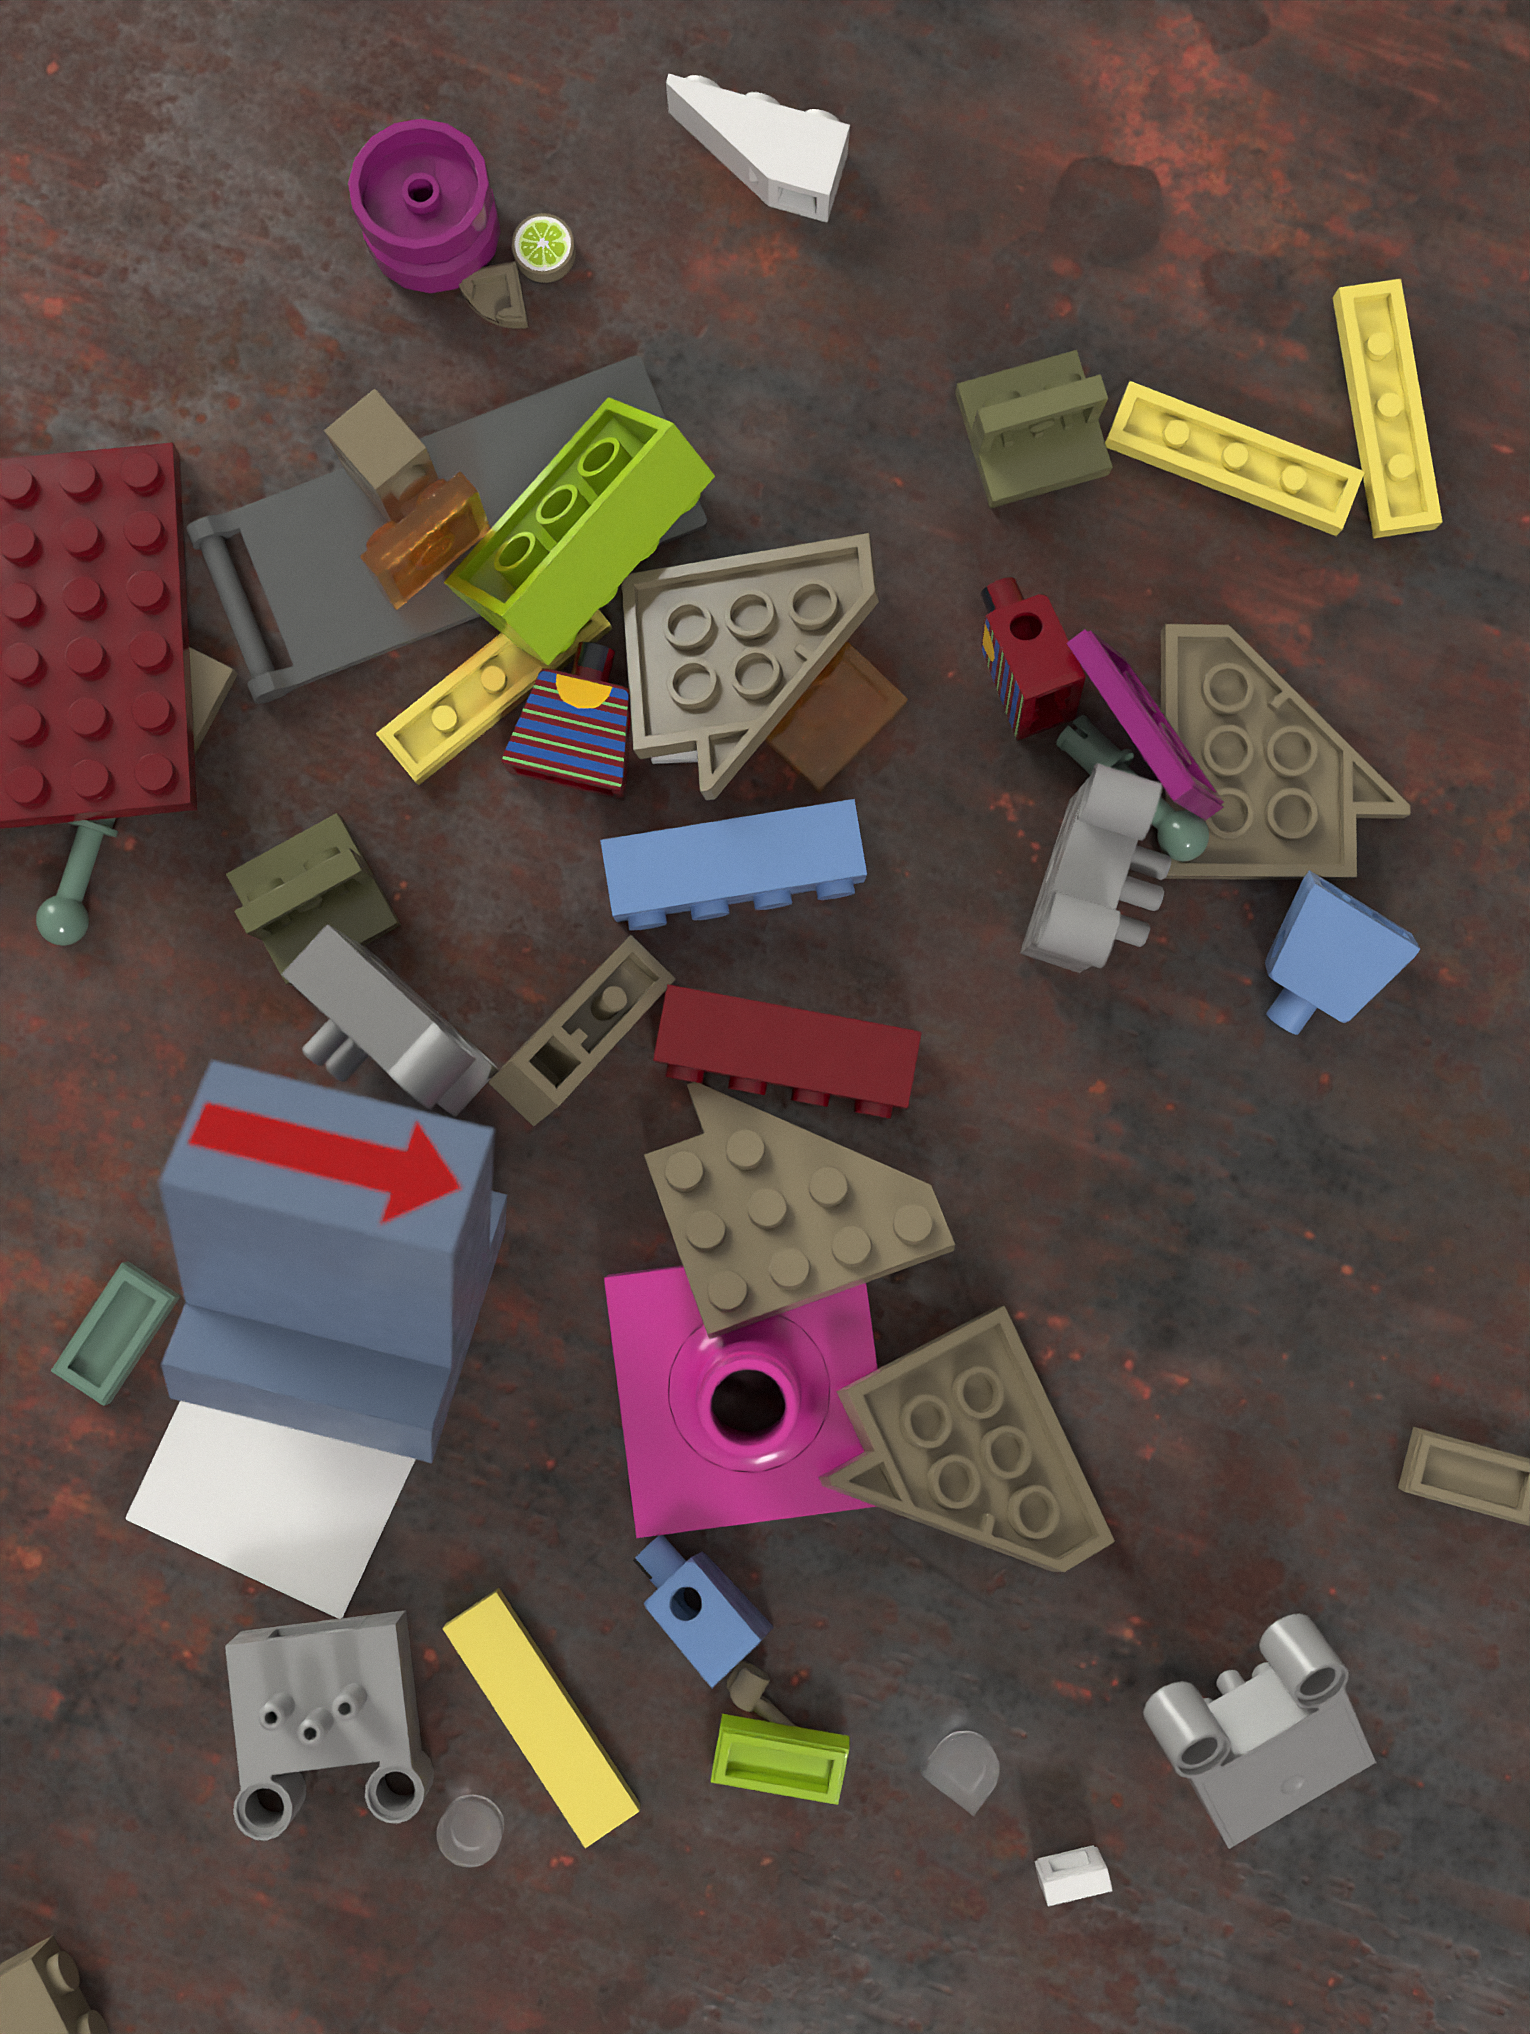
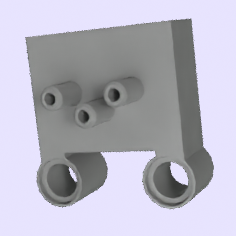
M1099 763L1095 764L1090 777L1069 800L1020 954L1080 973L1091 966L1102 968L1108 958L1114 939L1138 947L1145 944L1150 931L1149 924L1122 915L1120 911L1116 910V907L1120 900L1156 911L1162 903L1164 897L1163 887L1127 876L1128 870H1132L1162 880L1166 878L1172 862L1170 856L1137 846L1138 840L1142 841L1149 830L1159 802L1162 784Z
M328 924L282 973L293 986L329 1018L303 1047V1053L317 1066L325 1063L328 1072L340 1082H345L370 1056L404 1090L426 1108L431 1109L437 1103L452 1116L456 1117L499 1070L489 1058L457 1031L373 952Z
M406 1610L246 1630L238 1633L225 1645L241 1789L234 1802L233 1815L236 1825L245 1835L255 1840H269L280 1835L288 1827L306 1798V1784L300 1771L379 1761L366 1784L365 1799L368 1809L376 1818L386 1823L397 1824L409 1820L419 1811L433 1784L434 1769L430 1758L422 1751ZM395 1771L408 1775L414 1783L415 1793L403 1796L392 1792L387 1786L385 1774ZM268 1788L277 1792L282 1798L284 1810L271 1812L265 1809L258 1800L257 1790Z
M1304 1614L1288 1615L1276 1621L1266 1630L1260 1641V1651L1267 1662L1255 1667L1252 1679L1245 1682L1236 1670L1223 1672L1216 1682L1223 1696L1214 1701L1210 1698H1203L1192 1683H1172L1153 1694L1143 1711L1147 1724L1175 1771L1180 1776L1188 1778L1197 1797L1229 1849L1376 1763L1344 1688L1349 1678L1348 1670L1314 1622Z

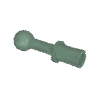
M1081 715L1073 721V724L1077 727L1076 731L1068 726L1060 734L1056 745L1061 750H1065L1089 775H1091L1095 764L1099 763L1138 776L1128 767L1133 760L1134 754L1129 749L1121 751L1090 722L1086 715ZM1160 796L1151 822L1158 829L1157 839L1160 849L1165 855L1170 856L1171 859L1176 861H1190L1199 857L1205 851L1210 836L1205 820L1188 810L1175 811Z
M116 818L68 822L77 826L78 829L57 895L44 901L36 915L37 929L48 942L60 946L71 945L85 935L89 926V916L82 901L103 835L117 838L118 831L113 829Z

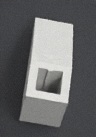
M668 74L666 88L669 113L770 207L828 222L848 155L850 124L840 122L837 117L823 110L810 109L803 112L782 106L774 98L763 93L751 92L743 95L725 90L706 77L691 75L683 78Z

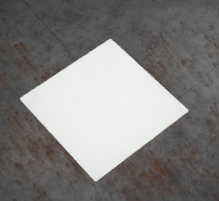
M180 1401L126 1515V1520L341 1619L416 1459Z

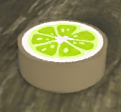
M542 213L527 217L517 226L512 237V250L517 266L527 278L541 283L557 281L564 277L574 264L576 249L572 232L562 219L554 215Z

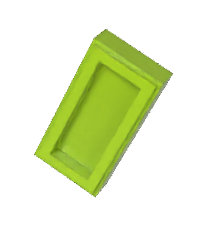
M722 1714L710 1783L838 1805L849 1754L850 1736Z

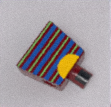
M1014 577L1002 578L989 584L981 591V597L989 613L984 617L981 647L1016 740L1019 741L1075 720L1086 676L1079 661L1067 645L1069 640L1048 597L1045 594H1038L1024 599Z
M579 642L571 674L542 668L503 754L502 763L510 774L625 800L631 734L630 694L628 688L608 683L615 657L614 650L596 643Z

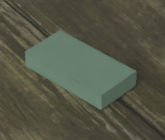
M129 1261L122 1262L51 1369V1372L103 1406L110 1404L181 1295Z

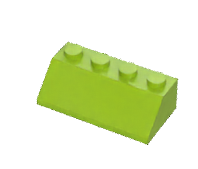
M608 397L444 583L498 631L508 637L518 648L549 666L557 655L565 652L574 643L577 633L594 613L614 598L618 586L639 562L648 558L656 550L661 537L676 520L696 505L701 492L713 480L715 475L674 423Z

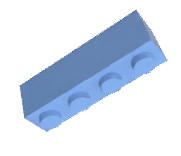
M855 799L600 840L612 916L617 923L628 921L629 930H643L664 926L667 924V914L691 911L692 920L722 917L730 914L729 904L754 901L755 910L779 908L792 904L791 894L815 890L818 900L845 897L855 894L854 884L864 883L867 876Z

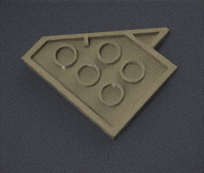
M869 533L630 573L622 582L633 750L639 759L697 751L700 792L705 800L716 799L879 603L873 544Z
M1164 625L1161 629V711L1224 801L1222 804L1224 808L1205 821L1210 835L1205 851L1199 857L1190 861L1182 862L1171 859L1169 872L1164 879L1303 880L1309 870L1324 880H1352L1356 878V818L1403 819L1410 815V804L1230 625ZM1162 785L1161 797L1175 811L1187 810L1174 802Z
M693 1082L687 1084V1088L704 1134L644 1155L709 1340L954 1251L955 1248L954 1240L930 1184L700 1083Z
M1005 1306L988 1310L837 1391L864 1452L819 1476L818 1478L823 1487L1052 1572H1066L1115 1542Z

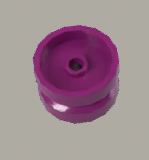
M422 118L394 123L368 140L354 159L348 186L352 209L358 225L363 231V237L370 255L381 272L403 288L426 293L459 288L462 280L482 267L487 266L494 257L501 233L497 205L490 186L489 175L483 156L471 138L447 123Z

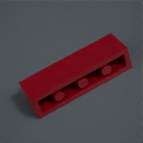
M667 984L653 1061L658 1064L667 1065L665 1073L667 1078L702 1084L704 1073H712L730 1077L728 1089L765 1095L767 1084L792 1088L791 1101L828 1107L830 1096L855 1100L853 1110L855 1113L891 1119L893 1107L900 1109L908 1108L922 1031Z

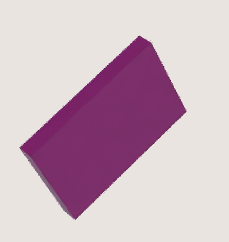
M1084 629L1067 642V645L1172 800L1205 821L1224 808L1222 805L1224 801L1126 658L1091 630L1088 632Z

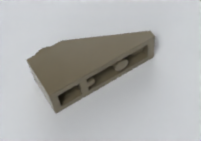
M630 935L522 1045L488 1083L526 1120L535 1126L561 1105L666 991L667 984L671 985L676 978Z

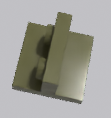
M1077 350L957 383L955 394L990 509L1109 475L1113 467L1098 421L1108 400L1101 374L1085 378Z
M338 813L226 874L243 905L234 912L246 934L263 941L285 984L289 986L293 985L282 973L327 924L364 946L401 926L399 919L344 819Z

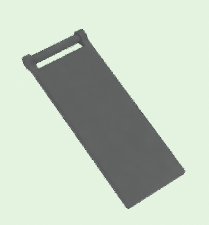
M639 356L629 357L419 438L428 450L443 489L437 494L436 504L426 515L414 522L405 520L396 529L348 476L344 468L233 511L206 516L190 523L186 530L192 546L202 551L252 679L247 684L254 703L271 702L300 686L480 617L481 615L451 591L444 581L602 403L610 397L666 420L642 359ZM700 500L692 509L682 514L661 537L658 547L706 528L707 518ZM241 532L293 663L291 667L275 670L225 544L227 539Z

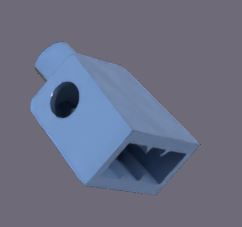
M1309 870L1301 882L1265 960L1268 976L1284 987L1266 1012V1015L1281 1028L1295 1035L1300 1033L1317 1008L1338 1021L1346 1023L1417 955L1420 947L1412 933Z
M659 1535L633 1560L657 1588L644 1602L646 1609L711 1687L715 1686L774 1628L704 1552H700L686 1561L663 1535ZM686 1587H692L700 1594L702 1599L701 1611L690 1608L685 1602L684 1591Z

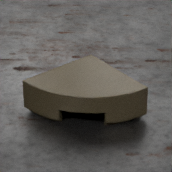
M516 261L482 267L459 284L465 300L467 299L478 311L470 304L469 306L485 320L507 328H529Z

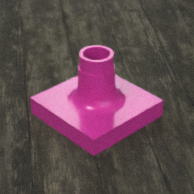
M683 1265L610 1274L604 1277L636 1538L877 1507L823 1487L818 1478L864 1452L837 1391L877 1370L866 1283L709 1340ZM742 1369H755L770 1375L777 1381L785 1395L786 1409L781 1418L772 1426L758 1431H741L724 1424L717 1418L712 1409L711 1397L714 1389L725 1376Z

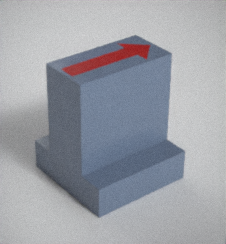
M212 1060L159 1182L186 1302L161 1363L169 1397L432 1463L505 1234L507 1195L492 1191L494 1129Z

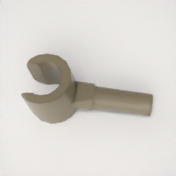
M745 1660L737 1663L727 1680V1688L733 1703L745 1711H754L767 1722L795 1726L770 1700L762 1696L770 1682V1677L761 1669Z

